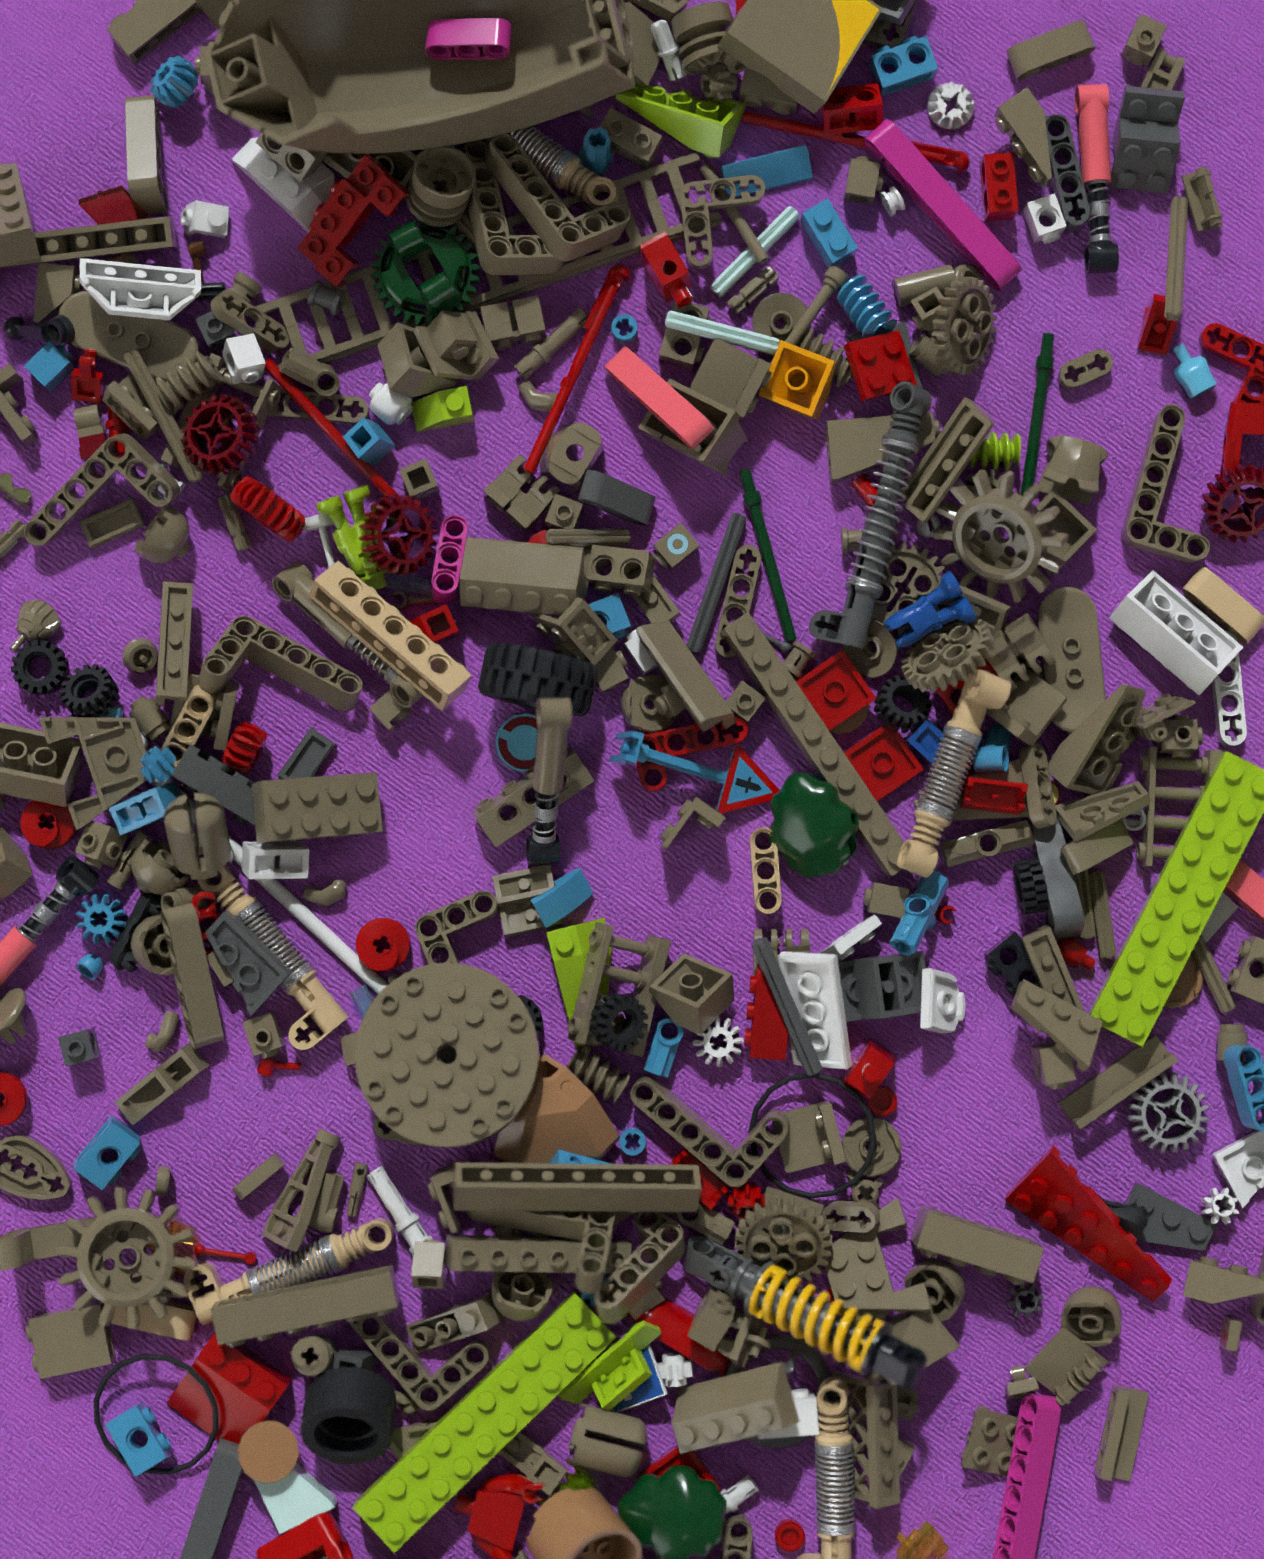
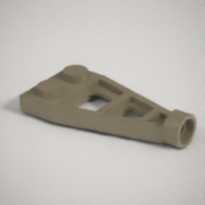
M319 1128L315 1139H313L276 1201L261 1233L262 1236L289 1250L297 1252L299 1245L305 1240L306 1230L313 1213L331 1151L335 1148L337 1149L341 1137ZM311 1170L308 1183L305 1185L303 1182ZM302 1190L303 1199L299 1212L296 1216L288 1214L289 1205L295 1195Z

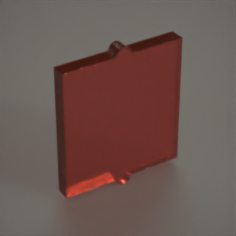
M122 185L106 191H97L96 194L78 199V204L98 225L148 218L147 213L131 198L129 192Z

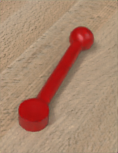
M198 1244L194 1248V1252L198 1256L209 1254L245 1260L247 1264H253L257 1259L254 1252L241 1254L205 1248L202 1244Z

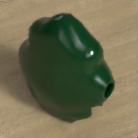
M794 772L788 776L781 790L773 795L770 802L771 812L774 816V820L769 827L772 830L771 836L768 834L770 843L776 844L778 853L786 858L788 867L800 873L806 879L839 872L844 865H847L850 857L857 850L854 835L859 828V819L856 811L840 800L836 787L830 782L818 780L808 773Z
M672 1465L661 1476L644 1474L639 1477L634 1487L621 1497L617 1511L620 1518L639 1540L641 1548L653 1549L659 1559H689L693 1555L698 1557L707 1556L712 1548L722 1541L727 1501L720 1494L715 1482L702 1480L696 1471L690 1467Z

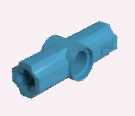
M933 871L928 878L922 877L914 894L908 896L904 901L905 912L890 940L891 947L900 954L910 956L912 953H916L925 932L932 929L935 925L936 919L934 914L949 886L948 878L944 877L940 872Z

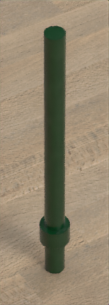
M1043 333L1040 355L1036 357L1035 369H1038L1021 496L1024 495L1028 488L1034 485L1049 371L1053 370L1054 357H1052L1054 334Z
M745 469L739 472L745 492L742 495L745 507H749L785 641H793L797 637L760 506L762 498L760 491H756L751 469Z

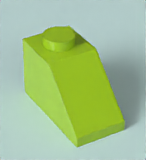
M467 386L438 391L411 403L417 433L474 422Z

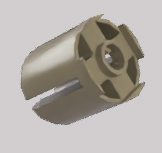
M195 792L196 820L199 833L196 834L187 794L178 796L167 805L164 813V825L176 872L178 873V869L182 873L189 874L192 880H201L217 876V870L225 866L229 860L231 864L233 852L221 803L214 796L207 793ZM201 854L204 855L203 858H199L198 856Z
M580 1403L579 1408L584 1409L582 1418L578 1417L574 1423L568 1448L574 1450L573 1458H567L566 1463L624 1478L631 1477L639 1469L644 1453L587 1438L584 1435L635 1448H644L647 1441V1429L644 1422L636 1417Z

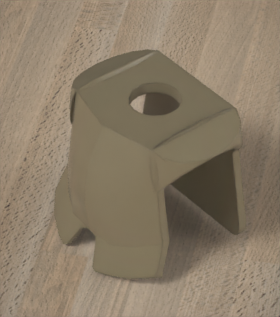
M579 422L559 429L552 434L547 448L540 459L541 473L546 474L549 472L559 481L575 485L573 492H576L583 484L586 471L593 468L603 451L604 445L602 444L601 435L593 427ZM571 445H579L584 451L583 458L579 461L569 460L566 455L567 448Z
M1064 435L1050 438L1046 443L1049 461L1038 482V485L1041 487L1039 492L1049 494L1055 489L1065 499L1086 505L1089 504L1092 493L1099 492L1100 465L1108 458L1107 451L1100 445L1079 438Z

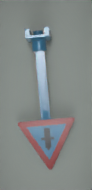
M628 731L616 734L615 739L623 741L620 755L610 756L609 762L618 765L634 764L637 761L643 763L649 761L721 783L722 790L716 811L720 814L771 801L773 795L780 791L739 745L733 746L727 771L724 772L649 749V745L642 744L644 734Z

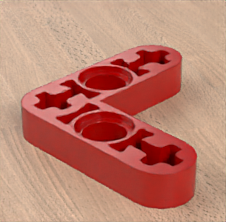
M1218 323L1206 326L1199 336L1201 347L1247 370L1233 402L1264 403V362L1257 358L1252 363L1249 362V359L1254 355L1255 349L1258 350L1255 356L1264 359V344ZM1213 331H1216L1218 333L1217 338L1219 340L1225 342L1228 339V337L1232 338V340L1228 343V345L1226 346V350L1224 351L1222 350V347L1225 344L1220 341H1216L1214 344H1211L1209 342L1210 337L1207 336V334H1211ZM1240 342L1246 345L1248 349L1246 357L1240 358L1233 353L1232 348L1235 343ZM1250 381L1260 383L1262 386L1260 396L1255 397L1249 394L1247 385Z

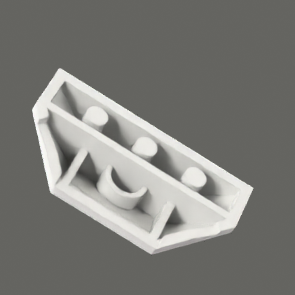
M251 138L231 160L309 232L311 229L309 225L314 219V211L320 204L326 203L331 196L330 189L335 184L334 173L321 162L316 172L302 182H299L255 143L258 138Z
M80 258L79 283L109 315L171 320L201 295V270Z

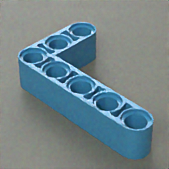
M1231 1045L1224 1053V1064L1240 1120L1247 1128L1264 1131V1063L1259 1050L1253 1046ZM1242 1052H1244L1246 1058L1243 1065L1240 1063ZM1252 1081L1254 1088L1252 1093L1249 1094L1248 1084ZM1260 1110L1262 1117L1260 1122L1257 1123L1256 1114Z

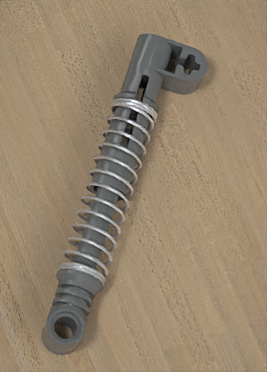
M907 381L898 383L890 395L893 412L896 414L891 416V419L894 421H890L889 426L892 428L888 429V432L883 435L881 445L886 450L879 449V452L887 455L885 462L876 461L877 464L884 465L882 473L873 472L874 475L881 476L879 484H870L873 487H877L878 491L876 496L867 495L869 498L875 499L874 507L865 506V509L873 511L867 512L866 518H862V520H865L864 529H859L860 532H863L861 540H856L857 543H860L858 552H853L857 555L855 563H850L854 566L853 573L848 574V577L851 578L846 579L845 588L848 593L843 613L820 610L815 613L810 621L812 636L834 645L864 650L876 599L881 597L882 589H884L880 583L886 579L883 571L889 568L886 559L892 556L889 552V547L895 545L891 539L892 535L897 534V530L894 528L895 524L900 523V519L893 515V513L903 511V508L896 504V502L906 500L905 495L900 493L899 490L909 488L908 484L902 481V479L912 477L911 473L905 470V468L915 465L907 457L918 453L919 443L917 435L914 434L919 431V428L916 426H919L921 421L918 418L926 415L932 404L931 395L927 390ZM906 461H909L911 465H906ZM898 495L903 497V499H897ZM833 627H839L838 632L832 630Z

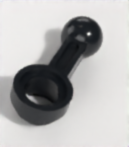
M64 315L51 318L47 324L25 322L22 318L14 316L7 319L4 324V332L12 340H20L25 337L40 339L45 343L51 341L54 345L65 346L72 343L75 339L73 324Z

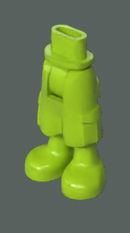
M368 485L342 493L354 521L353 525L348 524L340 495L316 503L317 511L320 514H327L337 528L332 533L334 541L341 554H344L350 569L354 571L356 576L375 590L388 586L383 574L386 572V569L382 571L376 569L377 562L370 563L368 561L371 552L364 553L361 551L367 546L366 541L359 540L360 536L365 535V531L359 526L367 523L363 515L365 514L364 501L370 495Z

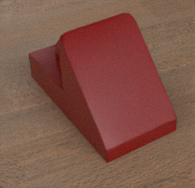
M1154 294L1150 307L1145 308L1137 350L1162 355L1167 354L1178 321L1165 318L1166 296Z

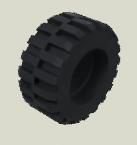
M494 642L486 648L478 689L480 694L489 698L536 709L537 699L569 698L572 716L583 717L590 711L598 672L594 664L578 658L532 647Z

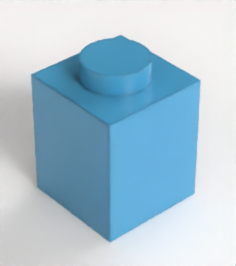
M50 341L24 365L50 392L76 368L70 362L73 356L63 346L56 348Z
M364 417L343 436L358 459L374 466L395 447V444L379 424Z

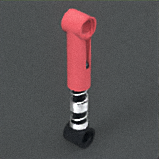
M1077 85L1074 102L1079 123L1082 179L1084 187L1089 190L1086 196L1089 200L1090 208L1088 224L1091 226V231L1088 234L1090 237L1089 244L1085 246L1084 252L1085 271L1087 274L1116 273L1119 268V249L1117 243L1112 241V235L1109 234L1111 225H1108V218L1111 217L1110 204L1107 202L1110 200H1107L1106 190L1109 189L1106 185L1112 183L1107 118L1109 108L1108 85Z
M71 856L61 864L56 873V880L58 881L53 886L54 890L50 895L46 894L47 898L35 906L32 910L33 914H29V919L24 924H20L21 927L13 926L0 941V987L37 946L36 936L43 934V928L50 926L57 915L60 914V909L64 905H68L69 900H72L75 896L83 897L95 887L99 878L98 873L77 857Z

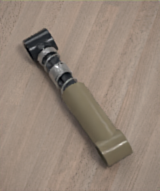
M569 698L537 699L536 704L538 730L533 787L539 793L535 795L538 799L535 802L534 808L536 825L533 827V833L527 835L526 856L529 865L558 864L560 861V841L555 830L559 804L557 797L563 789L568 728L571 727L572 708Z

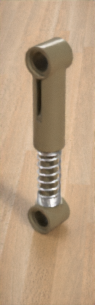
M293 562L273 577L271 584L279 598L286 602H294L345 649H355V654H361V659H366L367 665H372L373 670H378L380 676L384 675V680L390 684V693L393 699L400 706L410 708L424 696L309 597L314 581L312 574L305 565L300 562Z

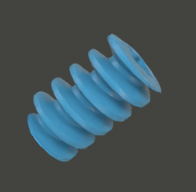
M864 274L853 277L841 288L837 295V302L843 306L844 312L856 324V329L862 333L863 339L891 332L896 326L897 320L888 321L892 316L891 311L884 310L886 304L883 301H878L879 294L872 292V284L866 283L867 277Z

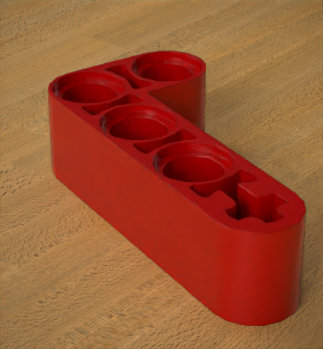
M734 717L735 726L742 729L738 733V738H733L732 734H726L722 736L724 742H718L719 733L715 726L720 725V731L730 728L725 729L720 721L708 729L713 734V741L708 745L698 742L697 733L701 729L697 724L644 735L642 742H652L656 751L681 757L737 745L745 739L748 733V726L742 718ZM673 735L681 736L684 740V747L679 751H673L668 746L667 741ZM649 761L644 763L636 762L642 787L649 792L661 790L667 780L665 766ZM650 770H656L661 774L662 781L657 786H650L645 782V774Z

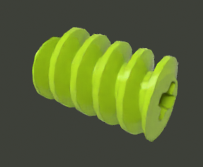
M991 432L987 440L986 438L969 461L970 467L974 468L977 460H980L982 469H986L989 461H992L994 470L998 469L1000 462H1004L1006 471L1010 470L1012 463H1016L1018 468L1021 452L1020 435L1015 433L1010 441L1008 434L1003 432L998 440L996 433Z

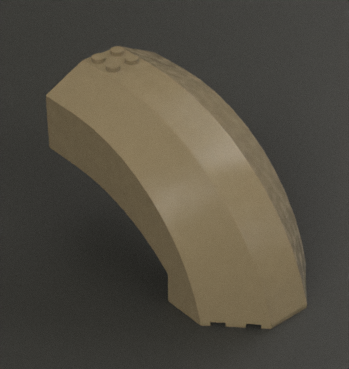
M234 0L233 3L229 1L219 22L221 28L214 43L210 41L205 51L218 110L284 146L332 153L402 152L480 140L552 120L635 87L633 37L623 0ZM502 18L512 24L510 55L504 59L435 60L428 57L425 53L428 23L432 20Z

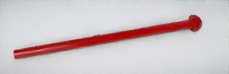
M748 111L743 113L742 123L868 149L864 142L866 136L845 133L824 135L823 127ZM911 141L929 162L957 168L956 174L965 172L970 165L969 156L963 151Z
M622 264L613 265L609 269L605 282L583 328L587 329V332L575 355L567 377H563L561 381V388L523 468L529 474H534L622 282L630 280V271Z
M271 358L267 359L264 369L377 490L384 497L388 498L390 495L397 494L368 462L358 459L344 440L343 435L287 375L279 371V367Z

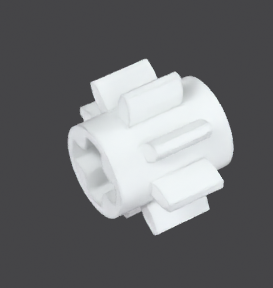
M1216 1188L1209 1189L1211 1197L1200 1199L1205 1203V1210L1201 1214H1208L1212 1217L1211 1224H1216L1219 1218H1221L1224 1224L1231 1223L1229 1215L1239 1214V1211L1235 1209V1202L1239 1200L1238 1197L1232 1198L1228 1195L1229 1188L1222 1189L1220 1194ZM1221 1200L1220 1205L1224 1207V1211L1218 1212L1219 1206L1215 1205V1202Z
M680 1352L663 1354V1362H657L666 1387L687 1385V1377H693L692 1361L685 1360V1355Z

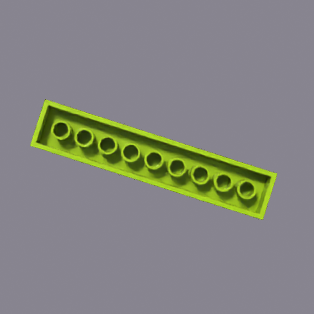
M1228 751L1222 752L1088 1014L1103 1021L1102 1027L1143 1047L1264 813V769Z
M575 1290L571 1292L431 1429L354 1502L353 1509L395 1553L617 1338L615 1333L581 1299Z

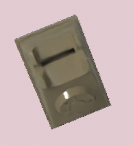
M669 379L667 383L702 413L715 429L694 450L690 449L649 411L638 426V429L642 433L683 453L700 464L726 476L728 474L727 466L741 444L748 443L749 441L738 420L740 415L736 411Z

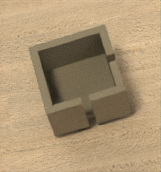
M1053 489L1036 508L1039 512L1058 506L1060 509L1057 516L1051 522L1045 524L1048 532L1068 534V540L1062 547L1048 546L1047 552L1066 562L1097 529L1063 496ZM1038 565L1050 577L1054 574V572Z

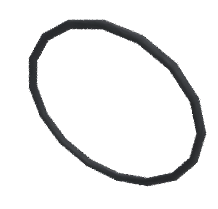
M804 1073L787 1076L765 1091L753 1108L748 1133L755 1127L758 1111L769 1095L790 1081L816 1078L836 1083L856 1098L866 1114L871 1136L866 1161L853 1179L834 1190L809 1193L786 1186L769 1173L764 1163L760 1165V1169L765 1177L787 1193L810 1199L835 1196L856 1184L872 1162L877 1140L873 1116L860 1094L839 1078L819 1073L808 1076ZM756 1142L750 1143L752 1153L758 1154Z
M141 1354L120 1361L102 1378L93 1399L94 1424L104 1446L123 1464L128 1465L122 1454L109 1442L100 1423L99 1399L106 1382L123 1366L141 1360L167 1361L187 1370L204 1387L213 1408V1430L205 1448L190 1462L170 1469L151 1468L144 1473L170 1475L193 1467L210 1451L219 1430L218 1404L209 1384L190 1365L168 1355Z

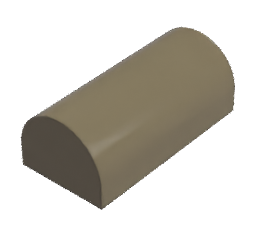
M951 264L894 278L892 283L899 309L912 306L911 300L936 286L943 297H946L945 287L951 288V281L956 279Z

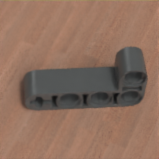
M1053 114L1045 116L1046 130L1048 127L1054 126L1060 130L1061 135L1054 137L1047 130L1052 173L1049 183L1052 194L1055 193L1067 226L1065 231L1075 233L1080 231L1090 216V208L1069 122L1064 116ZM1063 155L1067 159L1068 164H1058L1054 156ZM1061 184H1071L1074 188V192H1064L1061 188ZM1072 210L1074 216H1080L1078 221H1076L1074 216L1069 217Z
M1057 818L1054 825L1038 829L1032 822H1029L1034 842L1031 845L1034 858L1040 860L1043 867L1049 896V909L1045 917L1046 926L1051 928L1055 940L1081 936L1085 924L1084 914L1075 877L1060 849L1061 846L1066 844L1061 823Z

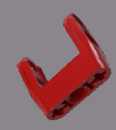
M1230 403L1224 432L1221 477L1225 475V467L1230 468L1233 472L1237 463H1240L1243 434L1264 435V403Z
M324 1512L311 1517L261 1546L256 1551L257 1559H317L326 1554L327 1559H354L349 1543L331 1512Z

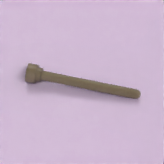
M830 265L824 274V286L785 342L796 346L834 291L837 292L839 288L841 289L848 282L850 277L843 270Z

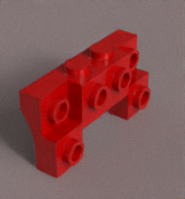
M365 154L348 178L339 179L331 187V196L326 203H322L316 208L313 213L314 219L309 225L311 229L297 247L302 254L316 265L315 269L335 287H343L346 283L343 279L351 269L357 268L360 264L342 248H347L376 207L387 217H394L397 213L395 208L403 198H408L411 194L376 158L369 154Z

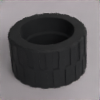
M339 1367L319 1373L309 1382L306 1390L300 1428L303 1443L307 1445L311 1452L335 1463L360 1464L376 1459L378 1456L383 1455L391 1445L396 1410V1393L392 1385L385 1378L370 1370L358 1367Z

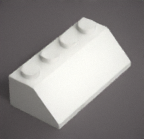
M1154 570L1123 599L1109 617L1121 630L1125 631L1144 650H1147L1166 669L1175 674L1188 688L1192 689L1199 696L1243 649L1242 645Z

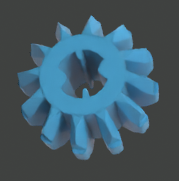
M179 55L176 57L171 56L166 63H161L159 70H156L155 77L151 79L150 91L164 106L178 108L184 101L187 102L189 96L194 93L193 90L199 83V75L196 74L195 67L188 60L183 59Z
M104 894L102 900H100L98 895H92V904L88 901L81 903L87 911L76 912L77 917L84 918V922L76 924L77 929L87 928L82 937L88 939L93 935L94 944H99L102 937L106 944L112 943L111 934L117 938L121 935V931L117 926L125 927L126 921H120L119 917L125 916L127 910L117 911L116 909L120 906L121 901L116 899L110 904L111 896L109 894ZM106 913L107 918H104V920H108L106 925H98L96 922L99 920L96 918L97 914Z

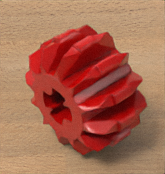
M244 721L240 723L227 743L223 755V763L237 772L249 773L263 752L267 733L252 723L249 724Z

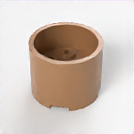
M589 1487L588 1490L575 1491L567 1488L550 1497L534 1514L533 1517L536 1521L530 1536H527V1546L534 1559L642 1558V1549L637 1537L603 1495L592 1487Z

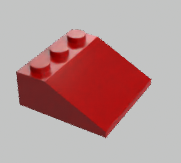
M214 1332L191 1365L209 1384L218 1404L219 1430L215 1438L219 1441L223 1438L240 1444L242 1436L250 1427L264 1421L292 1381L291 1378L243 1344L228 1347L227 1343L218 1345L216 1332ZM187 1371L166 1404L211 1435L213 1430L212 1405L204 1387Z

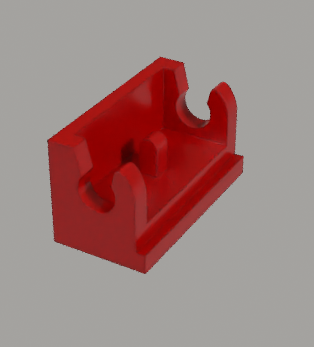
M967 777L964 780L965 785H963L961 808L1015 815H1021V812L1025 809L1024 795L1027 793L1028 784Z
M685 1147L668 1163V1165L699 1166L701 1183L699 1200L710 1210L717 1204L718 1199L729 1190L728 1184L714 1174Z

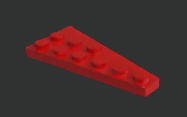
M1053 1145L1007 1193L1005 1201L1154 1302L1170 1287L1172 1278L1150 1254L1144 1253L1138 1247L1136 1237L1131 1232L1126 1233L1119 1225L1120 1219L1091 1186H1085L1079 1180L1077 1170L1071 1164L1067 1166L1059 1157L1060 1151Z

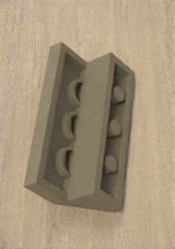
M963 398L911 474L912 477L907 480L906 483L909 488L900 491L906 497L904 507L923 523H927L995 425L991 415L971 399Z
M669 620L641 625L636 628L640 642L702 732H705L720 721L725 729L736 723L732 710Z

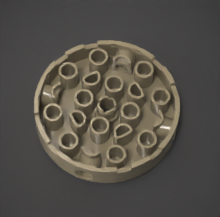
M460 963L425 965L393 980L375 997L368 1007L359 1027L355 1047L357 1078L364 1097L375 1114L389 1128L407 1139L435 1147L449 1148L472 1145L502 1131L521 1113L527 1104L537 1081L540 1065V1050L536 1027L521 999L496 976L482 969ZM452 1047L456 1051V1059L453 1063L445 1064L441 1060V1053L444 1048Z

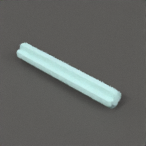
M788 206L757 237L765 252L799 220L800 214L792 206ZM749 247L711 284V290L718 297H722L757 262Z
M672 310L667 313L665 319V326L668 328L713 340L721 339L732 345L775 355L780 343L778 338Z

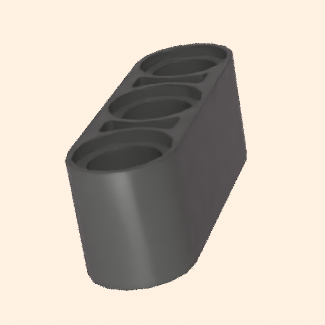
M593 470L586 471L578 500L642 526L648 525L656 499L655 496Z

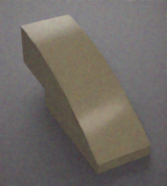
M189 1043L162 1065L155 1068L114 1103L133 1126L209 1067V1064L199 1051L193 1049Z

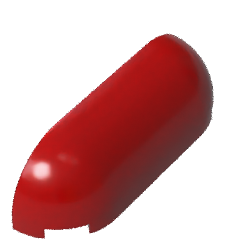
M663 1296L664 1301L641 1314L637 1320L629 1312L625 1315V1317L637 1323L645 1321L658 1326L661 1334L656 1337L657 1339L710 1371L713 1369L721 1376H724L730 1359L718 1351L719 1344L713 1352L687 1336L693 1320V1313Z

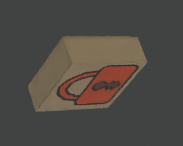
M1224 1315L1219 1345L1225 1350L1234 1352L1238 1350L1242 1329L1241 1321L1235 1317Z

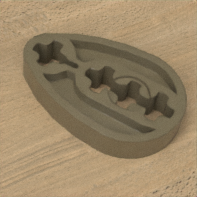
M13 1135L0 1141V1152H4L7 1149L9 1151L8 1157L12 1159L21 1156L23 1158L21 1161L23 1165L29 1166L34 1163V1170L38 1172L37 1175L28 1178L26 1176L27 1170L20 1168L14 1171V1164L12 1162L0 1163V1189L16 1196L40 1200L60 1198L71 1190L72 1179L64 1164L45 1145L27 1135ZM61 1177V1184L64 1185V1189L60 1188L55 1192L52 1190L54 1185L48 1179L55 1180Z

